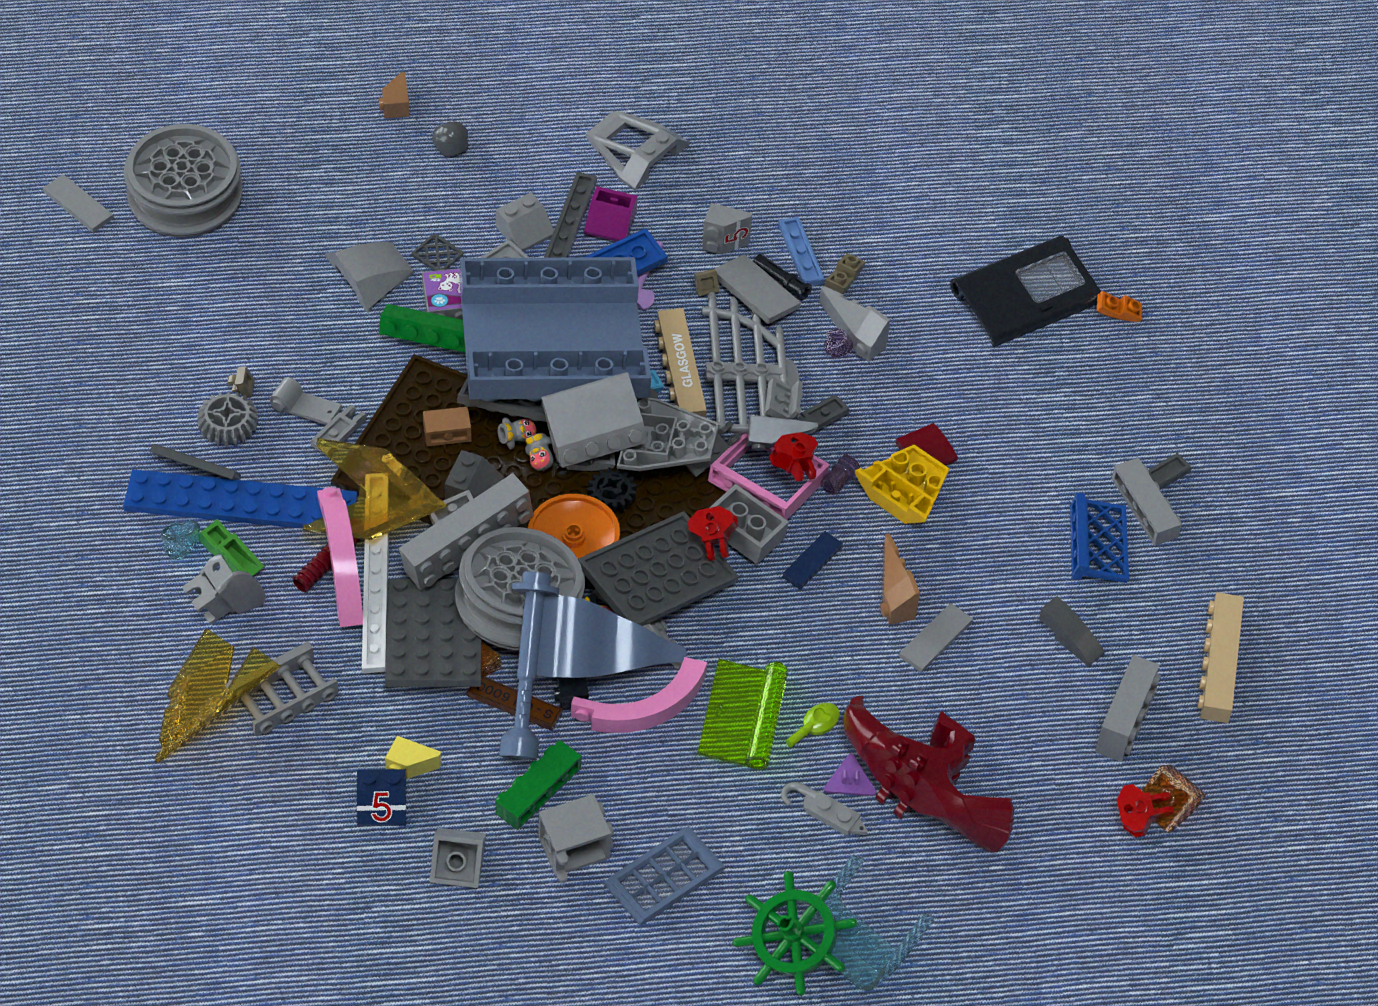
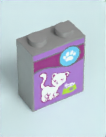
M460 268L422 272V288L426 312L463 320L459 281Z

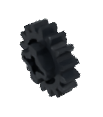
M608 467L607 472L600 469L599 476L596 474L592 475V480L588 481L587 495L605 503L612 509L613 513H616L617 508L625 511V505L632 506V500L636 499L637 484H634V477L628 478L627 471L622 474L620 469H616L614 472L611 467Z

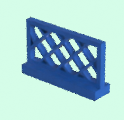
M1076 493L1070 504L1072 579L1081 580L1083 576L1127 583L1129 580L1126 506L1086 499L1085 494ZM1088 507L1095 508L1100 514L1094 517L1088 511ZM1109 512H1119L1120 518L1115 520ZM1104 517L1111 525L1105 528L1098 520ZM1093 524L1100 532L1094 535L1088 529V526ZM1112 528H1115L1121 534L1118 539L1109 532ZM1104 535L1111 543L1105 546L1098 538ZM1092 542L1101 549L1096 554L1089 548V544ZM1116 546L1121 551V555L1116 557L1109 549ZM1104 553L1112 560L1107 565L1099 558ZM1095 561L1102 569H1090L1089 563ZM1116 564L1122 570V574H1117L1110 568Z

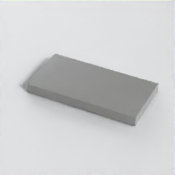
M745 254L714 268L717 271L718 281L767 324L799 309L801 306V302Z

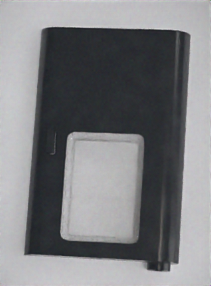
M1062 235L953 278L950 281L953 295L957 299H966L989 334L993 347L1096 306L1097 295L1101 292L1071 247L1069 239Z

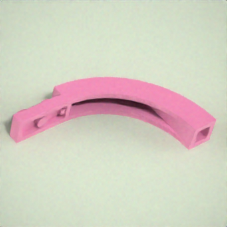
M328 487L317 491L330 550L337 616L340 627L362 625L361 592L348 510L340 488Z

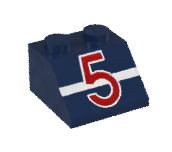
M406 769L357 770V827L406 826Z

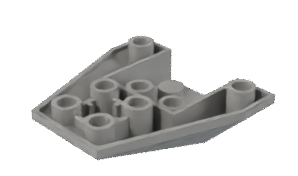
M636 398L648 442L621 450L617 469L643 471L711 461L719 423L659 399Z

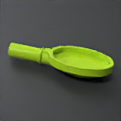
M826 702L813 706L804 716L803 727H800L798 731L786 739V744L789 747H793L805 736L807 737L808 734L823 735L831 731L838 723L840 716L837 706Z

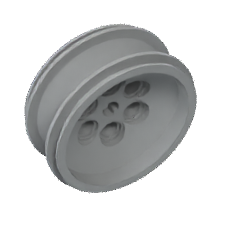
M174 124L153 130L133 146L125 161L124 179L127 186L129 207L142 224L159 234L171 237H195L214 231L232 217L242 198L241 165L236 150L224 136L204 126Z
M509 527L493 530L482 535L467 548L460 562L459 578L456 583L454 596L456 607L462 620L472 632L483 640L502 648L520 650L525 594L513 592L512 584L522 583L523 572L526 571L551 574L550 586L559 588V595L582 599L585 589V577L578 558L569 547L557 538L534 529Z

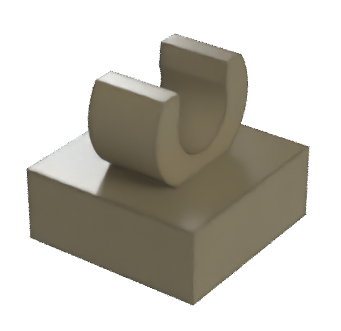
M715 269L694 273L696 294L698 296L706 295L710 292H719L718 276Z
M241 366L237 368L236 375L228 376L227 384H233L232 392H240L242 396L252 397L255 379L246 366Z

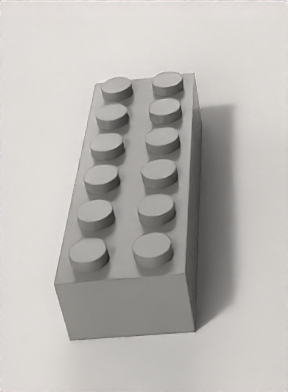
M512 473L401 546L399 551L405 573L422 590L433 585L443 575L454 571L460 565L467 548L482 535L493 530L517 527L528 522L534 516L529 490Z

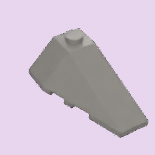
M825 286L821 288L819 303L857 355L865 358L867 361H871L887 347L890 326L889 318L874 307L868 305L865 308L855 299L849 301L845 299L843 294Z

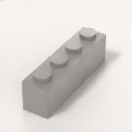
M1139 458L1115 465L1112 481L1153 545L1156 546L1178 538L1182 527L1181 519L1178 515H1175L1169 500L1164 498L1160 492L1158 483L1153 481L1149 475L1147 466L1143 465Z

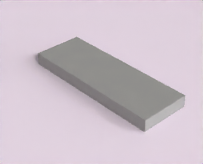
M64 174L43 187V192L93 233L114 219L110 211Z
M950 603L899 653V657L922 673L972 624L973 618Z

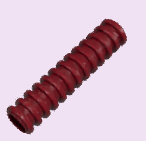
M351 520L350 525L355 546L365 536V527L359 521ZM328 543L326 547H323L311 559L312 561H309L307 565L302 567V570H299L292 577L294 585L299 590L307 592L310 587L314 586V583L319 581V578H322L332 568Z

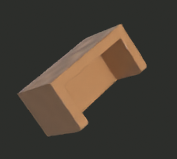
M468 407L423 411V426L427 446L471 442V424Z

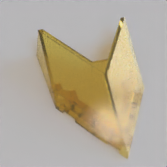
M317 438L315 446L360 486L358 502L347 506L353 538L373 540L447 506L387 449ZM323 518L307 525L303 524L302 532L327 535Z
M206 628L168 689L167 697L170 698V704L164 710L159 737L161 750L156 753L155 762H161L218 719L278 670L281 665L252 647L229 687L226 688V684L229 681L234 647Z

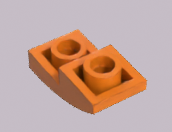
M1101 291L1097 295V312L1120 320L1140 322L1142 320V303L1127 295L1118 299L1105 291Z

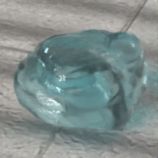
M187 520L183 524L174 522L164 528L160 534L166 555L175 560L184 558L198 542L200 536L199 523L194 520Z

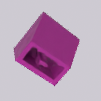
M596 186L590 202L584 234L613 241H619L628 237L637 214L638 196Z

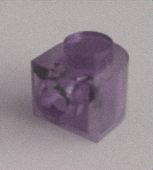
M834 329L827 331V340L824 341V346L827 353H830L833 358L845 356L852 351L853 341L845 330Z

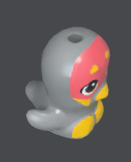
M504 417L502 424L498 426L499 440L501 443L507 444L510 450L514 449L515 441L526 442V438L536 434V426L530 419L523 418L511 423L508 418Z
M538 433L526 438L527 446L525 451L530 456L532 467L537 471L549 469L553 464V455L548 448V445L552 444L551 437Z

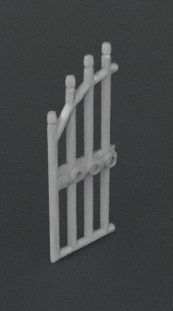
M710 292L708 294V307L702 306V315L709 316L712 362H706L707 380L714 381L716 422L719 423V429L726 424L722 380L736 382L739 424H733L727 433H747L748 421L744 381H755L758 383L760 416L769 417L765 413L766 382H769L774 377L788 385L784 332L782 327L778 326L775 329L774 336L761 325V318L753 311L752 319L739 314L738 301L735 297L730 299V311L718 309L716 295L714 292ZM718 317L731 320L734 363H724L721 361ZM740 324L753 330L756 364H746L743 362ZM763 338L776 348L778 365H770L764 362Z

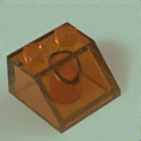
M1171 764L1160 765L1142 790L1144 793L1150 792V795L1164 792L1170 793V800L1153 804L1154 809L1166 806L1174 808L1173 814L1156 818V823L1168 833H1171L1193 814L1206 796L1201 789Z

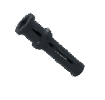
M758 254L753 261L773 279L780 282L787 291L797 295L800 301L808 297L812 290L810 283L803 282L795 273H788L767 259L763 254Z

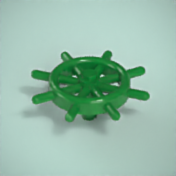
M786 871L784 873L785 891L772 896L765 903L752 894H748L745 897L746 903L758 911L753 922L752 935L736 937L732 943L734 947L754 945L756 953L765 963L753 979L755 985H761L771 971L774 970L784 975L794 976L796 993L799 996H803L806 993L804 974L816 970L825 962L838 972L844 971V963L831 953L836 944L837 931L855 928L857 920L850 918L835 921L832 911L824 903L836 887L834 881H828L816 896L807 891L795 890L793 873ZM796 903L809 904L798 920ZM787 905L788 915L780 916L776 913L778 909ZM819 911L824 923L807 926L816 912ZM769 920L780 929L765 933ZM824 933L821 945L808 937L809 935ZM782 940L771 955L766 947V943ZM801 945L814 954L802 960ZM791 947L793 963L780 961Z

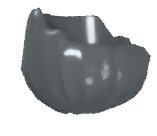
M447 122L435 128L432 141L443 156H455L468 149V131L460 122Z

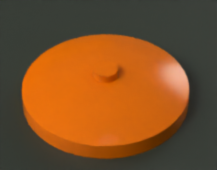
M564 494L545 501L534 511V516L530 518L528 524L529 529L547 533L563 542L577 558H581L620 540V527L613 511L600 500L583 494Z

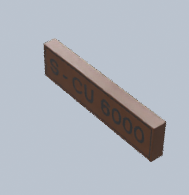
M481 676V687H469L467 691L468 697L514 716L516 714L518 690L484 676ZM532 696L529 722L553 731L563 713V708Z

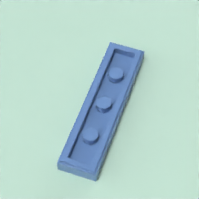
M799 216L779 220L778 226L800 280L810 283L812 286L824 284V276Z

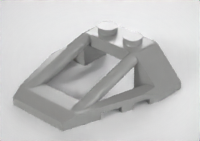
M612 111L586 133L588 141L598 153L602 154L609 168L612 167L615 171L616 177L633 190H637L649 179V168L667 152L677 156L690 143L662 124L620 111ZM628 125L654 134L637 149L611 140ZM607 148L631 156L626 166L624 167Z

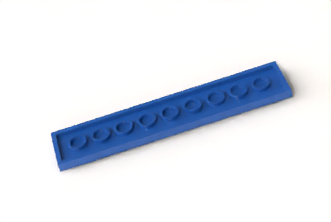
M132 469L123 505L124 511L210 520L218 519L220 521L326 531L317 491L325 488L246 480L234 481L225 478ZM341 490L343 500L346 502L350 521L354 520L358 493L357 491Z

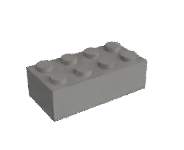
M1136 655L1132 656L1101 727L1095 750L1096 753L1119 762L1123 761L1125 754L1130 755L1134 739L1138 737L1142 726L1141 723L1146 718L1150 707L1149 704L1153 701L1161 678V675L1157 674L1159 664Z

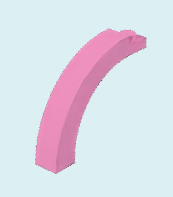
M684 657L681 668L674 679L658 693L640 701L626 704H606L573 697L571 717L579 721L592 722L591 730L605 733H629L662 724L684 710L698 694L706 677L707 662Z

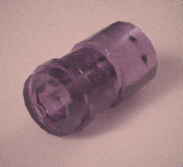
M844 454L834 464L830 472L823 476L821 480L823 489L832 495L839 493L843 486L855 476V470L860 468L858 461L852 456Z

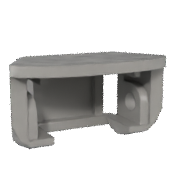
M221 554L210 558L205 564V568L199 571L201 574L182 586L187 595L194 590L200 595L192 601V604L198 612L204 608L208 610L204 616L210 624H213L228 612L233 613L236 611L240 614L262 606L266 599L265 591L260 583L247 572H232L226 563V559ZM220 566V569L215 572L216 567Z

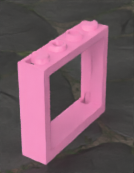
M743 433L711 465L708 477L709 482L726 492L733 485L737 484L787 520L827 480L830 464L813 455L812 462L816 469V478L808 480L786 502L730 469L751 448L746 446L747 433ZM772 447L765 450L772 453L775 448Z

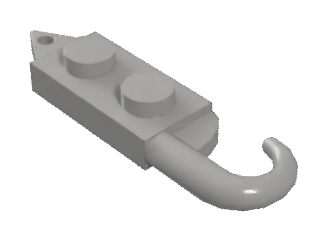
M791 782L783 787L781 798L787 805H791V801L787 797L788 792L795 790L805 795L803 807L807 814L847 837L849 834L867 835L868 830L860 819L861 814L820 791L813 790L803 783Z

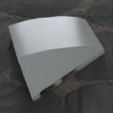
M372 242L325 253V256L335 270L339 269L356 292L357 300L367 313L372 310V306L376 302L382 301L390 290L396 289L414 274L412 268L392 242Z

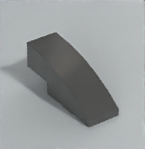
M1058 596L1041 608L1039 619L1056 633L1055 639L1088 667L1104 655V649L1090 629Z

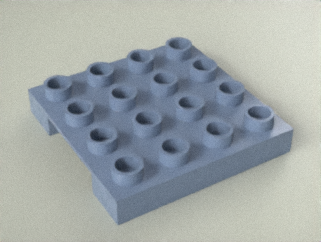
M635 257L460 258L459 281L469 399H482L487 402H494L499 399L541 401L543 396L625 372L629 374L635 397L649 398L651 372L647 347H643L637 305L639 284Z

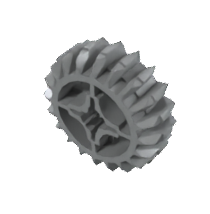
M230 391L225 395L219 392L217 397L211 395L210 400H204L203 405L199 408L197 415L198 428L203 438H207L209 443L215 441L217 446L221 443H224L226 447L229 443H233L236 446L238 441L244 443L246 438H251L252 432H256V425H258L256 406H254L252 400H248L246 395L240 397L238 392L234 395H231Z

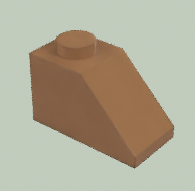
M401 72L382 89V98H379V110H384V118L409 117V99L405 72Z

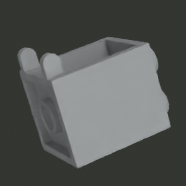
M594 794L539 811L538 838L555 876H557L558 881L561 883H565L568 880V872L610 859L611 848H613L611 836L614 835V831L610 821L606 822L604 807L601 802H597Z

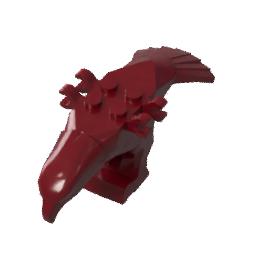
M863 696L852 698L843 717L844 731L859 757L865 761L874 778L882 785V788L876 795V800L884 805L886 799H892L895 794L899 797L900 802L896 806L894 814L900 819L903 818L905 812L910 813L914 809L920 814L940 820L949 827L956 829L971 842L991 853L998 852L1009 840L1013 830L1014 807L1012 799L964 795L954 787L959 779L960 771L967 766L971 757L968 753L974 748V735L941 711L934 725L929 746L891 731L890 728L879 722L864 707Z

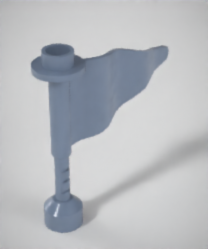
M533 571L523 572L522 583L512 584L513 592L525 594L517 671L519 685L514 728H511L501 736L499 756L521 760H537L539 739L528 729L533 682L536 676L556 678L597 677L657 664L683 662L684 657H686L685 647L668 641L649 629L595 603L580 598L559 595L560 589L550 586L551 574Z

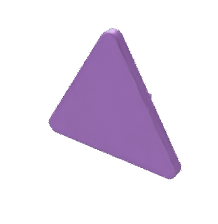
M852 753L848 754L824 787L825 793L861 796L876 795L874 786Z

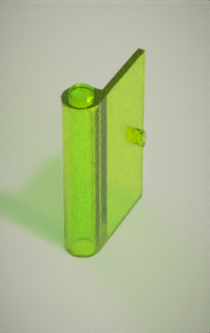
M718 659L697 754L758 770L766 769L769 766L788 675V669L783 663L775 661L767 664L765 669L762 670Z

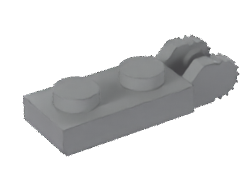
M349 405L311 439V446L329 457L365 422L367 414L360 412L351 420V417L355 414L356 407Z

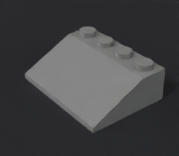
M628 372L541 397L555 458L562 468L648 442L643 419Z

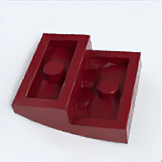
M934 423L896 439V446L900 450L916 445L945 466L958 460L953 447Z

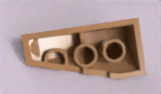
M890 533L885 534L883 545L882 603L880 604L882 616L887 618L889 625L915 620L920 596L911 570L906 571V561L904 558H899L898 547Z

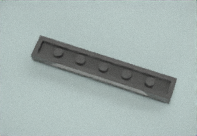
M576 172L544 258L569 257L596 186L597 176Z

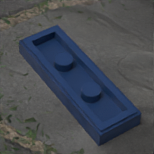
M824 531L783 572L782 578L801 590L842 548L843 543Z

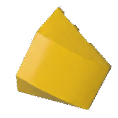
M912 445L891 454V457L881 462L877 460L870 467L855 470V475L871 501L904 524L926 522L948 475L949 468L916 445Z

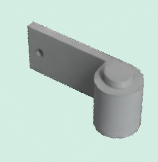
M285 377L270 397L271 406L276 411L286 412L325 425L342 409V404L303 393L301 385L290 377Z

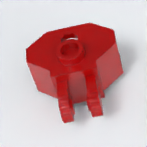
M802 432L781 435L774 444L775 449L770 454L769 460L772 465L786 470L787 474L792 473L797 482L804 480V472L809 480L815 479L817 475L812 459L818 443L815 437Z
M721 506L697 510L688 520L689 531L702 538V542L706 546L708 560H715L713 544L718 543L720 544L722 557H729L727 542L730 541L729 536L739 526L737 516Z
M1134 784L1123 786L1116 799L1123 828L1135 838L1145 836L1151 823L1156 822V818L1174 813V808L1171 806L1158 809L1153 807V804L1170 800V793L1164 792L1150 795V792L1144 793Z

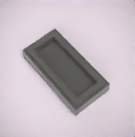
M1176 453L1150 468L1149 475L1153 481L1158 483L1161 490L1190 473L1192 467Z

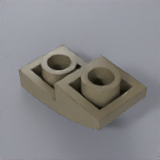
M846 253L837 263L836 270L825 280L824 286L844 294L856 280L866 262Z

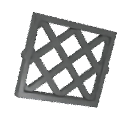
M435 233L411 253L412 257L434 271L447 270L464 255L462 250ZM432 240H435V244L427 245ZM438 247H446L447 252H439ZM425 248V253H418L420 250ZM428 248H436V252L428 253ZM456 254H458V255H457L456 257H454L453 259H450V255H456ZM447 255V260H440L439 256ZM429 256H436L437 260L429 261ZM448 263L443 268H440V264Z

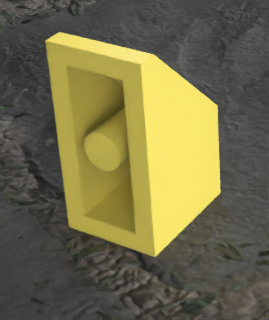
M400 736L396 737L385 757L386 769H406V779L439 769L442 765L440 751Z

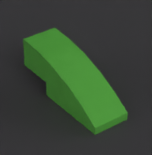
M218 519L200 532L198 540L214 556L221 554L226 559V563L232 572L244 571L254 576L265 567L235 533L231 534Z

